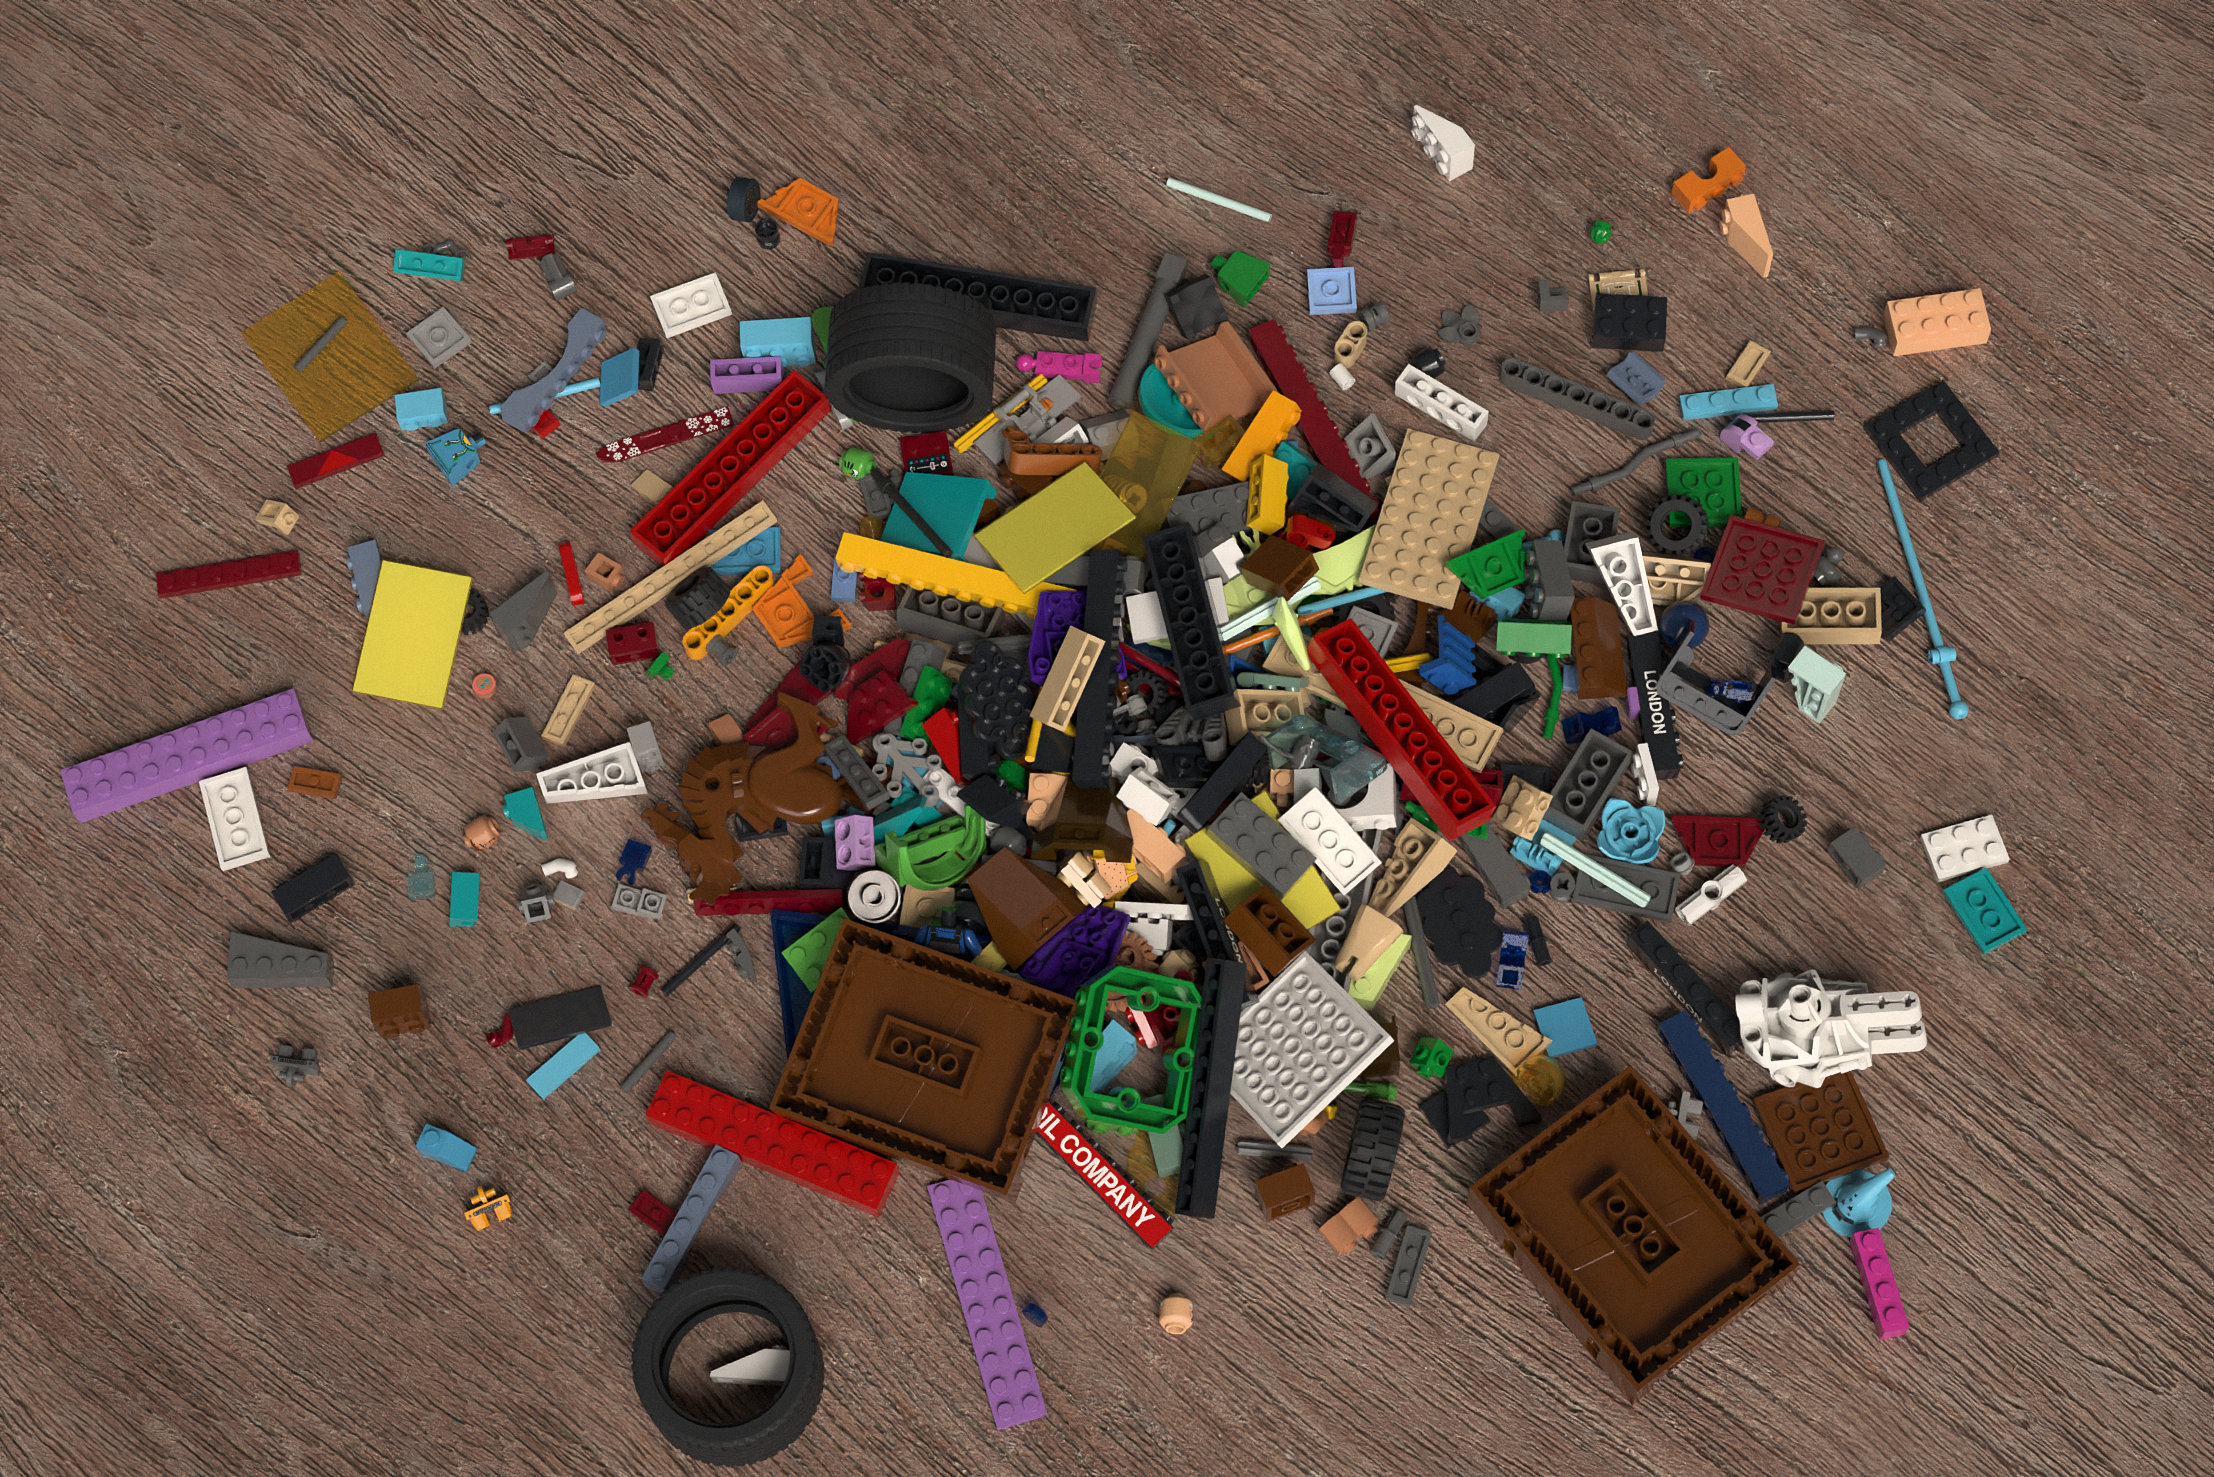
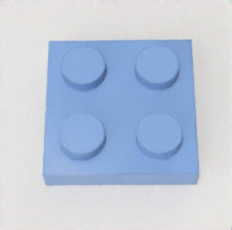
M1354 267L1307 269L1310 315L1357 313Z

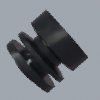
M967 878L962 880L960 890H958L956 895L959 901H954L951 907L957 909L956 920L967 921L969 929L973 930L977 939L992 940L966 880Z

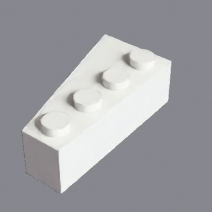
M630 742L536 774L547 804L648 794Z
M1149 918L1130 919L1127 931L1134 932L1147 939V944L1154 947L1151 951L1157 956H1164L1165 951L1171 950L1172 921L1168 919L1157 921Z

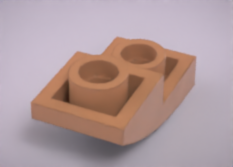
M730 714L707 723L717 746L726 743L728 745L744 743V735Z

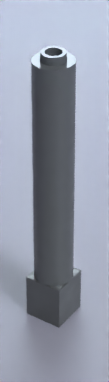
M1166 252L1156 274L1155 285L1108 398L1111 407L1118 411L1129 409L1170 310L1164 294L1182 285L1188 271L1186 258Z

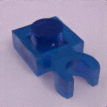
M1711 679L1709 693L1711 695H1727V698L1740 703L1751 701L1753 683L1731 680L1723 682Z
M628 839L619 859L620 864L624 866L618 869L616 873L617 880L621 881L623 875L629 874L628 883L633 885L636 881V869L644 871L653 851L652 847Z

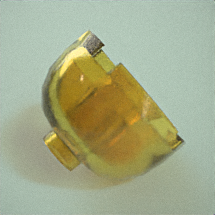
M1536 1055L1528 1057L1514 1072L1513 1079L1519 1089L1522 1087L1528 1093L1525 1095L1528 1100L1537 1105L1550 1106L1551 1103H1555L1565 1090L1566 1076L1564 1070L1556 1060L1548 1056Z

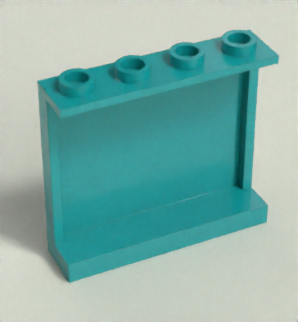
M906 472L899 493L953 551L952 556L949 557L950 559L970 563L964 557L966 548L985 499L994 500L997 490L987 479ZM894 503L880 541L944 557L905 512Z

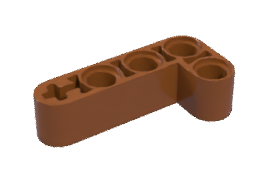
M1018 430L1009 431L1006 435L1004 459L1008 470L1014 474L1067 475L1083 463H1086L1096 475L1099 473L1102 449L1099 446L1093 444L1030 443L1027 434Z

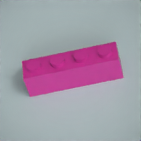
M1879 1227L1853 1233L1849 1242L1879 1340L1905 1335L1909 1324Z

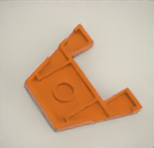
M801 554L796 557L793 565L782 573L779 581L774 586H771L752 608L753 613L778 648L812 640L814 615L794 588L796 584L813 575V570ZM840 608L827 615L841 616L843 631L852 628Z

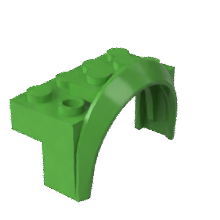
M964 804L965 818L958 814L897 837L894 831L886 833V842L874 846L875 862L894 878L900 887L909 884L923 891H935L946 888L962 879L975 866L980 856L986 854V819L970 806ZM954 851H957L964 858V861L961 860L955 854ZM943 852H947L941 858L933 862L923 865H914L920 863L922 860H925L927 858L939 856Z

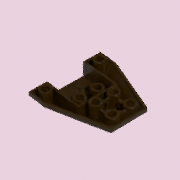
M1068 776L1034 835L1031 859L1056 860L1058 849L1104 850L1106 862L1131 863L1134 840L1125 805L1122 800L1116 797L1120 791L1118 778L1108 779V788L1079 789L1072 781V776Z

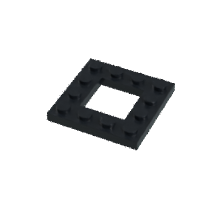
M1944 380L1876 418L1864 427V431L1919 502L1998 457L2000 453ZM1937 414L1962 448L1926 468L1901 434Z

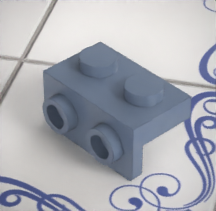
M1635 351L1629 352L1625 361L1611 368L1606 375L1639 406L1656 398L1666 382Z

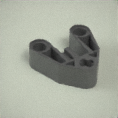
M1186 705L1175 710L1155 732L1156 744L1184 746L1188 738H1193L1195 742L1202 738L1206 758L1213 762L1220 761L1228 754L1227 729L1223 712L1194 721L1187 712Z

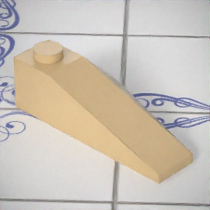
M1412 817L1397 836L1394 842L1396 849L1392 858H1388L1385 864L1387 867L1383 879L1378 881L1368 906L1386 917H1389L1440 874L1457 852L1442 837Z

